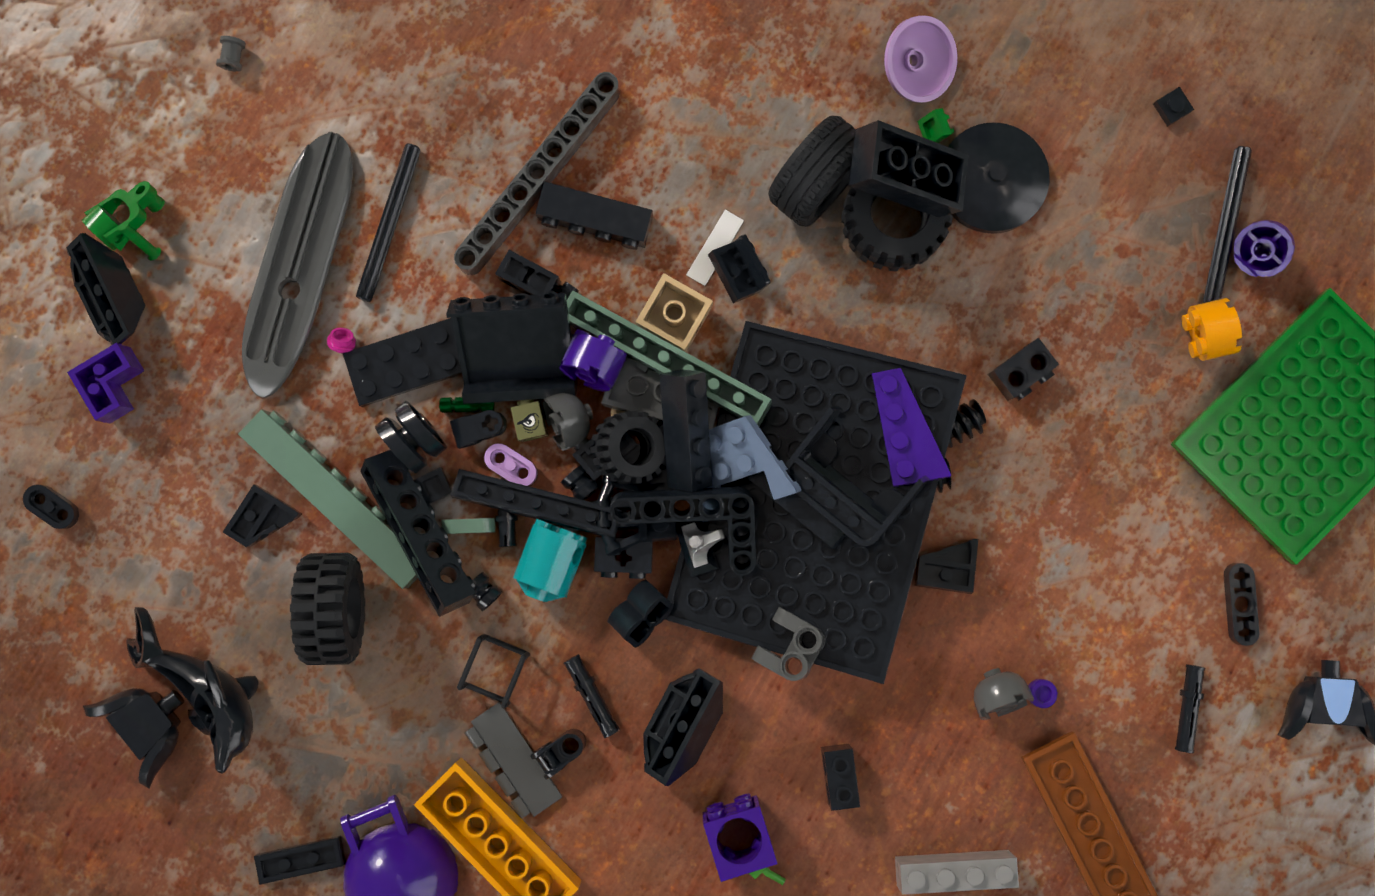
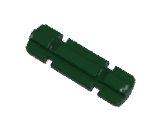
M448 397L440 398L439 409L442 413H453V410L455 412L494 411L495 402L463 404L462 397H455V399Z

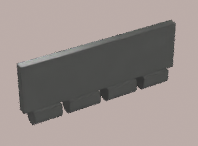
M500 702L471 721L473 727L465 732L466 736L475 749L484 743L488 748L479 753L491 773L500 767L502 768L503 772L497 775L495 780L505 795L508 797L514 792H518L519 796L514 798L511 804L521 819L530 813L535 817L563 797L552 779L546 780L544 778L545 773L536 759L530 757L533 753L532 749L506 710L501 707Z

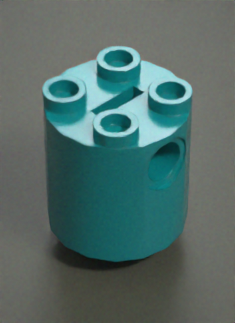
M536 519L513 578L517 580L525 595L542 602L567 598L588 538Z

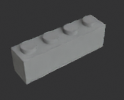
M1009 850L895 857L896 882L902 895L1019 888L1017 858Z

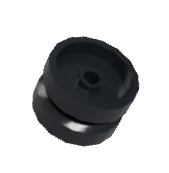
M404 401L395 409V416L402 427L395 420L385 417L375 426V429L396 457L409 470L417 474L428 465L427 458L420 447L428 455L437 457L447 449V446L428 419L422 413H419L408 401Z

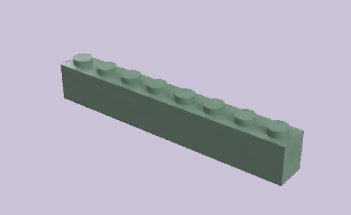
M572 291L567 299L569 322L574 328L585 331L596 338L599 335L612 338L615 341L614 347L627 353V357L642 363L658 374L680 369L705 372L707 400L738 418L751 415L760 427L772 406V401L769 397L575 291Z
M261 409L238 435L402 589L409 588L418 577L391 527L385 520L386 518L381 509L376 505L372 508L365 501L368 497L356 486L352 489L345 482L347 477L335 467L331 469L324 462L327 458L315 448L310 450L304 444L307 441L306 438L295 429L291 432L284 425L287 421L274 410L269 412Z

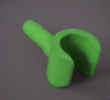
M769 868L749 873L754 879L763 873L766 877L781 885L785 882V878Z

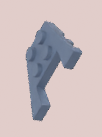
M751 415L709 429L713 486L707 488H720L723 484L764 471L774 500L801 491L799 484L796 481L793 482L786 472L788 468L783 461H779L770 449V442ZM710 498L703 503V506L706 509L712 510L718 506L719 502L716 499Z

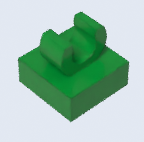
M943 108L934 109L917 121L922 137L939 143L955 132L954 128L950 129L947 121L950 117L944 113Z

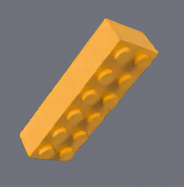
M462 757L414 804L502 896H572L579 889L581 879Z

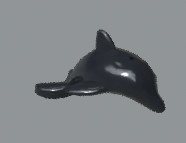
M135 607L136 639L127 638L126 640L132 664L135 668H154L167 677L180 690L193 707V709H188V718L191 723L203 734L210 735L214 750L215 770L220 774L225 773L232 759L243 752L249 745L253 733V717L248 700L257 691L258 679L256 676L234 678L223 669L213 665L209 660H202L190 655L161 649L154 621L148 610L143 607Z

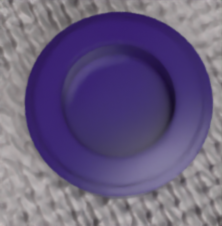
M1036 679L1029 684L1034 697V701H1030L1031 704L1039 708H1048L1056 702L1058 693L1052 682L1045 679Z

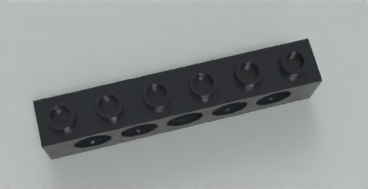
M391 450L364 459L360 472L438 616L441 617L469 604L476 594L475 584L471 577L466 576L458 553L452 551L448 544L446 531L444 528L439 527L435 520L432 506L426 503L421 495L422 490L419 482L416 479L413 480L409 469ZM388 480H395L399 483V485H392L388 482ZM401 503L409 504L412 509L403 508ZM414 527H420L426 533L420 534L414 530ZM427 551L437 553L439 558L430 557ZM446 575L450 577L453 583L444 582L440 576Z

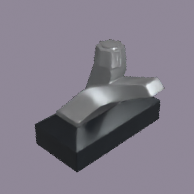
M703 521L676 522L677 536L690 577L693 578L719 569L712 546L724 539L722 529L707 532Z

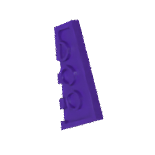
M901 368L872 373L893 487L915 484L918 479L925 475L930 479L929 481L952 477Z

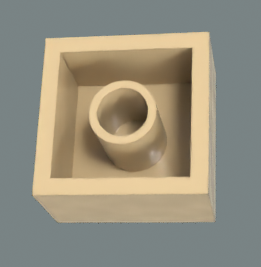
M663 273L637 318L636 325L687 352L711 311L713 301Z

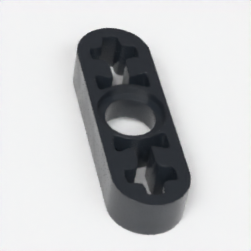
M1232 563L1224 570L1228 634L1234 643L1250 646L1257 642L1260 635L1255 574L1253 569L1247 564ZM1238 571L1244 573V578H1241L1240 581L1234 579V574L1238 573ZM1234 588H1246V592H1234ZM1240 596L1245 597L1248 601V607L1244 612H1239L1235 608V600ZM1236 616H1238V617H1249V621H1248V620H1243V621L1237 620ZM1243 627L1249 629V635L1244 637L1238 634V631L1243 630Z

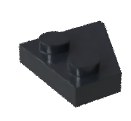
M972 539L959 545L920 556L917 561L915 586L972 594L974 592L979 539Z

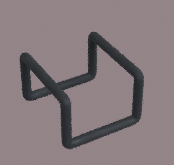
M483 634L476 639L457 689H470L501 702V707L506 708L510 705L509 699L525 660L530 656V653ZM484 640L521 655L504 697L465 682L481 642Z

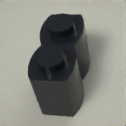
M645 579L632 589L626 601L619 604L612 611L607 622L628 643L636 648L648 639L655 626L668 617L674 605Z

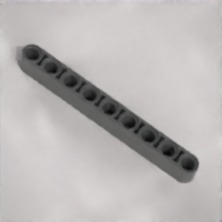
M602 72L593 79L454 253V261L463 273L475 275L482 270L539 199L544 181L552 183L617 102L620 91L618 80L614 74ZM603 85H611L614 87L613 90L608 93H603L600 91V88ZM587 106H594L597 108L596 111L592 114H585L582 112L583 109ZM570 127L579 128V132L574 136H569L565 133ZM553 148L562 150L561 155L558 157H550L548 154ZM537 169L545 171L544 176L539 179L531 177L532 173ZM518 191L528 192L524 200L517 201L514 199ZM500 213H510L509 219L506 222H498L497 217ZM483 234H493L491 242L488 244L480 243V238ZM474 255L475 261L472 265L464 266L462 264L465 256Z

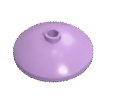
M915 16L900 23L892 32L885 50L884 63L888 81L898 95L911 102H929L941 96L950 86L957 67V48L949 29L941 21L930 16Z

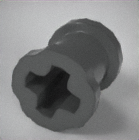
M221 36L220 58L216 60V65L228 71H241L240 57L242 49H245L246 46L245 41L233 36Z

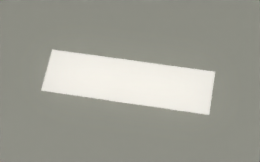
M725 210L686 275L705 286L715 270L708 254L714 249L731 243L744 220Z

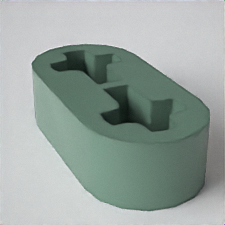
M495 518L441 520L442 528H444L447 534L495 532Z

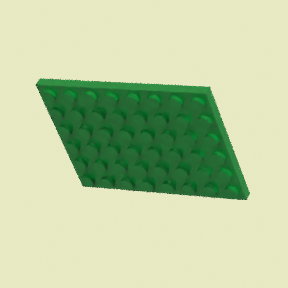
M1331 288L1324 290L1171 443L1291 565H1297L1375 486V331Z

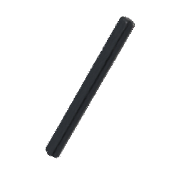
M406 143L356 293V297L362 301H372L420 154V148L414 144Z
M1238 146L1234 150L1203 303L1219 300L1222 297L1252 153L1250 147Z

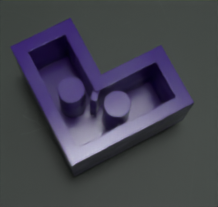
M116 342L67 373L95 421L110 424L134 410L121 385L144 372V369L131 347Z

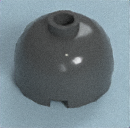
M560 393L544 398L545 401L542 402L545 420L548 427L551 425L556 436L552 437L559 449L564 451L583 442L588 437L590 431L589 420L593 419L590 406L587 403L583 405L582 401L572 394Z
M1000 668L984 673L985 679L980 681L974 690V703L981 720L991 719L989 713L996 712L998 717L1027 706L1026 700L1034 701L1029 686L1019 674L1011 671L1001 672Z

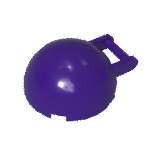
M397 795L388 797L387 802L353 816L347 814L340 818L343 832L351 850L343 876L345 896H454L457 892L458 867L455 855L448 842L433 828L429 830L416 823L408 824ZM386 814H392L395 823L379 827L360 839L356 829L357 826Z

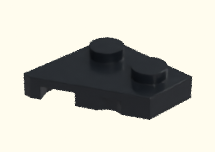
M253 484L223 533L243 546L251 547L296 520L302 513L262 487Z

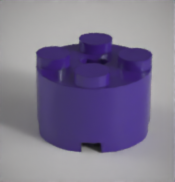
M576 330L562 359L560 370L574 381L576 377H579L585 381L583 385L607 392L615 385L626 360L627 353L614 347L615 341L608 336L599 335L596 338L585 331Z

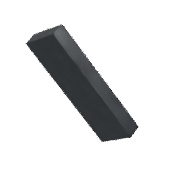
M341 835L259 853L254 856L259 885L342 867L346 864Z

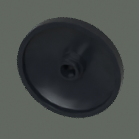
M983 123L966 129L949 144V148L969 155L963 211L951 214L959 223L982 233H1004L1022 226L1040 209L1049 189V166L1041 147L1026 132L1004 123Z

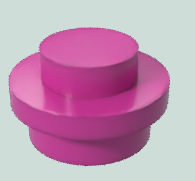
M335 328L327 337V345L335 352L345 353L355 348L356 339L349 329Z

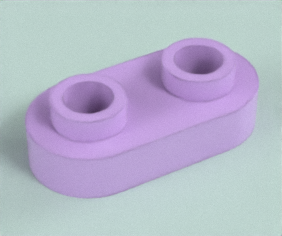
M493 444L486 450L484 456L485 463L495 473L510 482L530 486L535 482L537 468L522 455L504 444ZM503 453L505 460L499 464L496 462L495 457L497 454ZM522 468L528 470V476L524 479L519 477V471Z

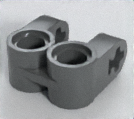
M778 607L772 620L794 632L788 649L780 657L758 645L751 659L787 680H803L810 674L817 656L824 648L825 636L818 627ZM807 632L814 633L817 640L814 647L810 649L806 648L802 643V637ZM795 657L802 662V670L797 675L792 674L788 669L789 661Z

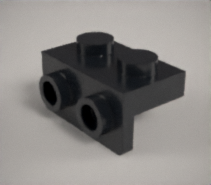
M746 234L739 236L732 243L712 250L708 254L733 304L761 292L771 283L767 270L762 266L755 252V247L749 241Z

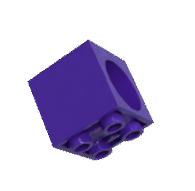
M749 793L735 797V802L727 805H723V802L714 803L706 807L707 811L702 812L704 829L721 882L777 864L757 795L751 797ZM735 818H742L748 822H753L759 829L758 837L754 839L751 846L740 851L723 846L717 838L718 832H722L725 823Z

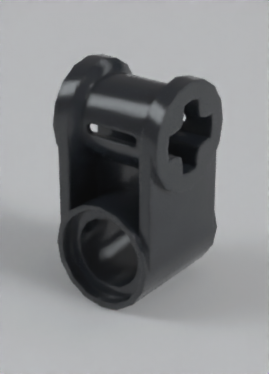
M488 410L450 421L457 448L462 449L473 446L484 440L502 435L507 428L505 416L499 412ZM490 417L498 420V423L494 425L495 430L487 427V424L491 422Z
M570 729L537 749L530 757L536 759L545 773L544 778L547 780L582 753L586 746V737L580 730ZM565 739H576L579 743V749L569 750L565 745Z

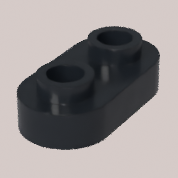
M32 485L24 492L23 504L26 509L53 528L68 529L78 521L79 511L76 505L51 487ZM42 494L45 496L43 504L40 503V496ZM66 510L68 517L64 520L62 513Z

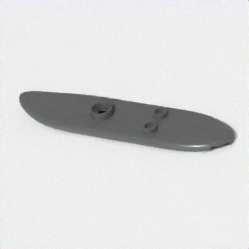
M328 132L319 136L304 148L296 160L285 184L253 289L243 331L242 363L249 387L261 398L273 395L283 385L302 353L314 323L346 215L352 188L353 162L348 143L338 133ZM290 282H297L300 286L299 295L295 299H284L282 296L284 286Z

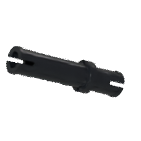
M577 654L563 662L575 683L573 687L576 692H580L603 737L607 738L618 732L620 728L594 683L596 679L593 675L590 676L580 655Z
M1186 664L1184 688L1180 689L1182 703L1175 746L1177 751L1194 753L1195 751L1194 745L1200 701L1204 699L1202 685L1205 667Z

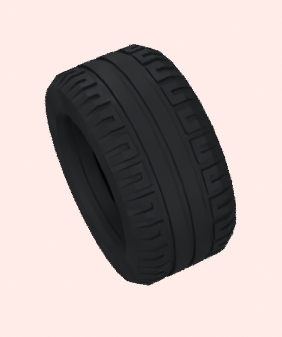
M841 116L827 117L801 142L772 182L768 192L770 202L798 226L808 227L814 223L848 186L856 129L848 122L846 123Z

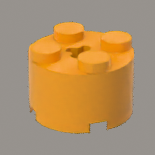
M1228 298L1190 306L1187 314L1182 315V326L1185 331H1189L1192 342L1188 343L1189 353L1192 358L1198 357L1200 360L1205 361L1236 354L1241 351L1242 345L1236 347L1237 339L1242 338L1241 324L1235 307L1228 308L1226 303L1230 302Z

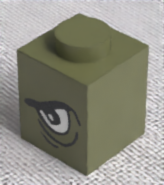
M520 400L517 401V406L511 407L518 441L526 442L548 437L542 404L539 401Z

